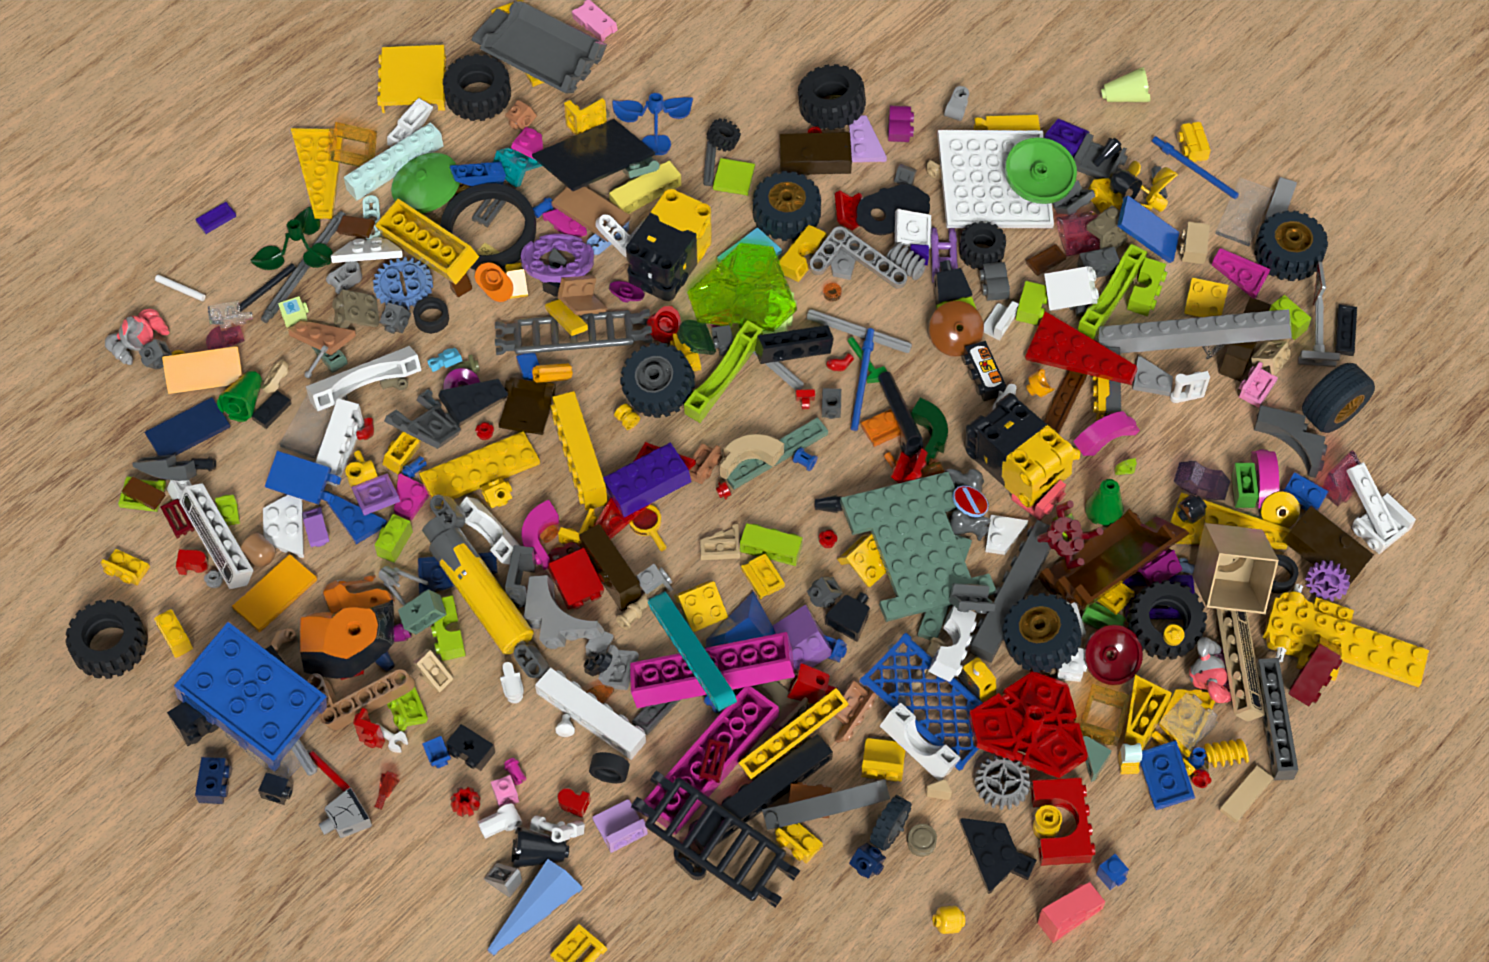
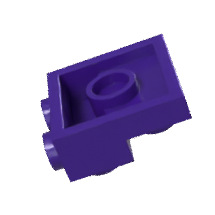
M1057 119L1046 132L1044 138L1061 144L1074 158L1087 133L1090 134V132Z

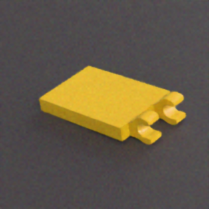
M1038 115L986 116L985 120L980 117L974 119V130L1040 131Z

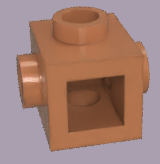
M517 100L505 114L509 120L508 124L516 130L518 128L521 131L528 127L537 117L530 106L520 100Z

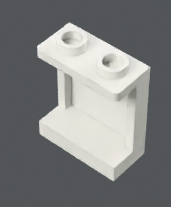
M1081 267L1045 274L1049 309L1051 311L1097 304L1099 293L1097 288H1095L1096 273L1092 267Z
M1388 493L1382 499L1399 531L1398 533L1381 539L1368 513L1361 518L1357 517L1351 527L1354 533L1367 542L1368 546L1378 554L1382 553L1408 532L1416 520Z

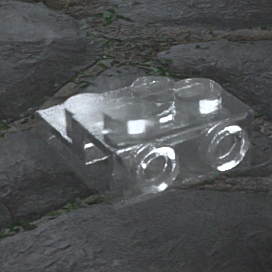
M1186 693L1159 723L1191 751L1219 722L1216 719L1218 715L1210 708L1205 710L1201 706L1203 702L1196 695L1190 696Z

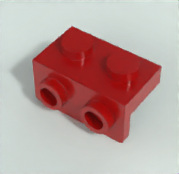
M840 190L834 193L837 221L840 225L853 231L859 227L856 223V209L859 202L863 199L862 194L857 193L851 197Z
M921 448L911 458L901 452L891 473V478L899 484L919 479L922 475L921 469L926 464L925 459L928 452Z
M362 708L360 713L355 715L353 721L359 741L364 742L370 748L378 747L382 749L385 740L380 725L372 723L367 709Z

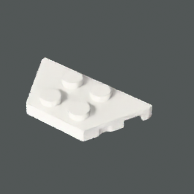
M375 237L371 240L355 239L331 255L332 263L403 257L402 249L388 239H382L381 237Z
M287 495L263 508V536L273 544L274 548H278L285 553L291 552L297 554L300 558H304L303 500Z

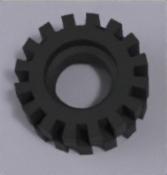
M719 118L712 122L707 131L706 138L709 140V144L713 143L712 147H718L717 150L719 151L723 149V152L727 150L729 152L735 148L741 133H739V128L736 129V124L732 125V121L727 122V119L722 121Z

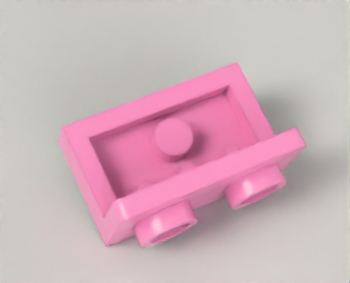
M1261 362L1256 367L1253 366L1251 368L1248 380L1244 379L1239 387L1241 390L1239 398L1258 408L1278 379V377L1261 369L1263 365Z

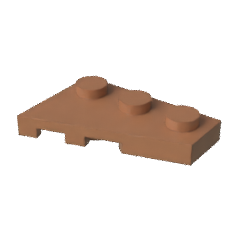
M302 320L288 329L289 336L321 350L326 345L328 347L326 353L329 355L335 353L356 336L355 330Z

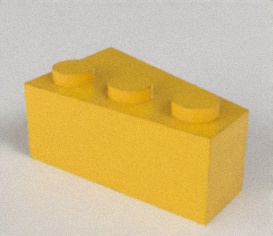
M1135 675L1124 742L1129 745L1140 743L1143 751L1165 712L1172 693Z

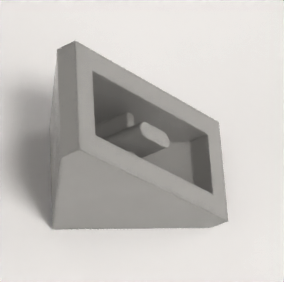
M496 863L484 878L486 882L509 898L522 883L521 873L517 868Z

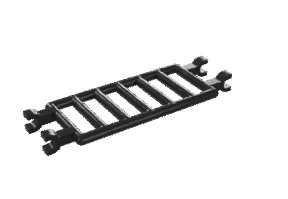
M656 770L651 776L650 781L667 791L655 809L648 806L639 797H636L631 808L648 818L645 822V827L750 901H755L759 895L776 908L782 897L764 886L776 869L782 871L793 881L800 872L798 868L783 860L786 851L684 779L678 777L672 783ZM681 787L690 796L666 830H663L655 822ZM698 799L707 808L684 841L680 842L672 834ZM715 811L724 817V820L702 852L697 854L689 847ZM732 823L742 831L716 867L706 859ZM749 835L759 843L733 879L724 870ZM767 847L776 855L752 891H750L741 883Z

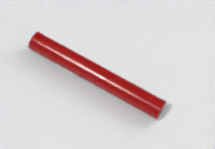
M314 751L309 753L315 765L343 792L351 788Z

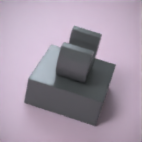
M900 164L894 182L913 185L917 170Z

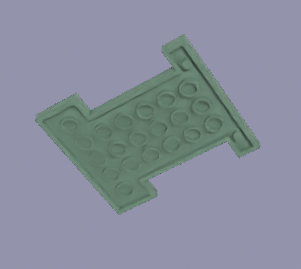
M949 472L840 499V504L852 535L871 531L896 595L895 598L883 600L879 603L885 622L952 605L949 599L953 583L987 585L990 587L988 595L995 594L996 592L990 574L971 578L945 512L958 509L952 498L955 487Z

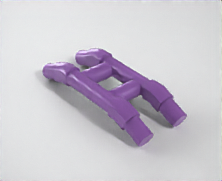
M931 228L932 283H934L935 274L940 272V262L950 260L952 269L958 268L957 237L954 228H949L948 230L949 242H938L937 228ZM939 249H950V257H939Z

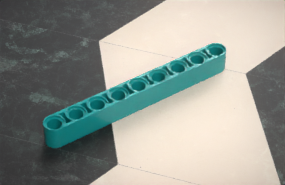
M666 591L647 599L654 616L717 711L719 712L737 703L733 690Z

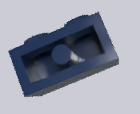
M201 757L195 797L199 803L224 804V798L228 796L229 792L227 779L231 777L232 767L229 766L226 758Z

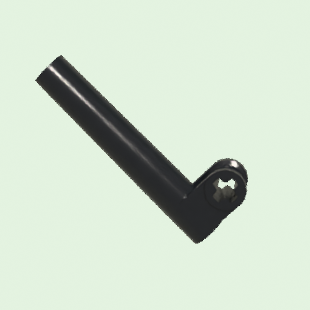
M883 372L878 376V381L901 431V452L907 456L916 454L921 448L923 449V438L892 373Z

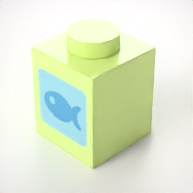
M299 296L278 303L286 327L293 326L300 320L308 321L306 313L309 312L305 302H301Z

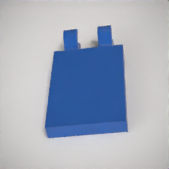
M277 451L265 487L319 505L321 500L334 503L336 496L324 492L327 481L340 485L342 478L330 474L332 469L330 467Z

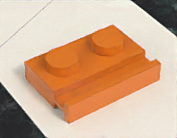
M891 409L861 422L863 431L874 447L901 435Z

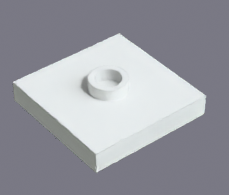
M897 209L895 211V244L902 243L903 246L911 247V244L929 245L930 249L931 215Z

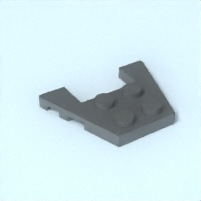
M429 389L421 393L416 400L429 411L410 421L396 409L388 414L384 420L395 428L437 449L454 439L461 432L460 427L449 413L445 414L443 412L441 403L432 398L433 393Z

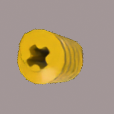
M1241 738L1236 739V741L1233 739L1229 740L1228 743L1226 741H1221L1220 744L1213 742L1212 746L1210 743L1204 744L1203 749L1205 750L1204 754H1206L1204 765L1206 769H1209V763H1212L1213 767L1217 768V762H1220L1221 766L1225 767L1226 760L1230 766L1233 765V759L1236 760L1238 765L1241 764V758L1244 759L1245 763L1249 762L1248 750Z

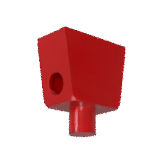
M801 663L795 673V677L790 682L787 698L802 701L806 697L808 703L816 704L837 687L828 685L829 674Z

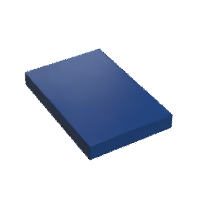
M1176 740L1142 751L1140 763L1155 810L1195 799Z

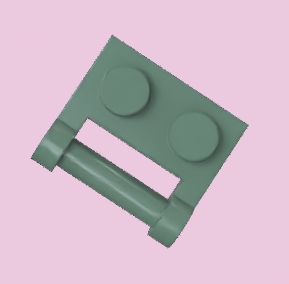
M650 157L641 162L632 163L622 171L629 178L657 171L660 165Z

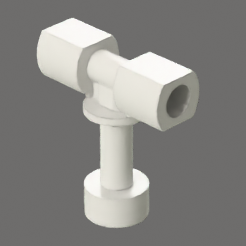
M537 815L532 818L530 829L541 833L544 830L552 832L551 839L557 843L569 840L570 837L574 838L583 835L585 827L582 821H574L567 825L563 821L553 824L546 822L545 817Z

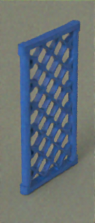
M905 633L870 671L860 678L859 682L864 686H868L892 709L899 705V696H909L911 706H906V708L911 713H914L915 709L925 711V720L918 721L915 719L916 729L934 746L945 745L943 744L944 737H955L956 747H951L952 751L958 756L960 750L970 751L963 760L960 759L955 765V768L960 771L979 750V748L973 746V733L968 716L971 709H975L983 702L954 677L950 682L939 676H936V679H926L924 670L930 668L933 658L919 647L908 633ZM904 643L907 646L906 652L897 653L896 650ZM918 655L922 659L921 666H911L909 656ZM890 656L893 658V666L882 665ZM895 656H905L907 658V666L896 665ZM878 669L880 671V679L873 681L870 677ZM892 669L894 671V679H884L882 670ZM906 669L908 671V679H898L896 670ZM920 669L922 671V679H912L910 670ZM947 681L953 686L951 693H942L939 683ZM883 683H894L895 692L886 693L882 689ZM898 683H908L909 693H900L898 691ZM912 683H922L923 693H914L912 691ZM925 683H936L937 693H928ZM962 694L968 700L966 706H956L955 696ZM913 696H923L925 706H914ZM927 696H936L939 706H928ZM941 696H950L952 698V706H942ZM928 710H938L940 719H929ZM942 710H952L954 719H943ZM956 710H966L968 719H957ZM929 723H939L941 733L933 735L928 730ZM943 723H953L955 733H945ZM957 723H967L969 733H959ZM958 737H969L970 747L959 746Z

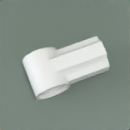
M512 803L502 806L498 809L497 813L477 821L485 839L503 830H514L516 826L522 824V820Z

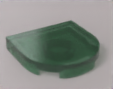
M685 320L680 324L677 336L682 345L685 343V345L691 348L690 351L694 353L715 354L716 349L706 322Z

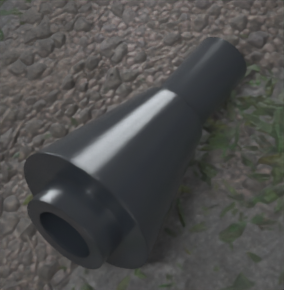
M1108 138L1100 155L1093 164L1099 167L1105 159L1107 160L1121 151L1122 148L1120 146L1122 144L1116 138Z

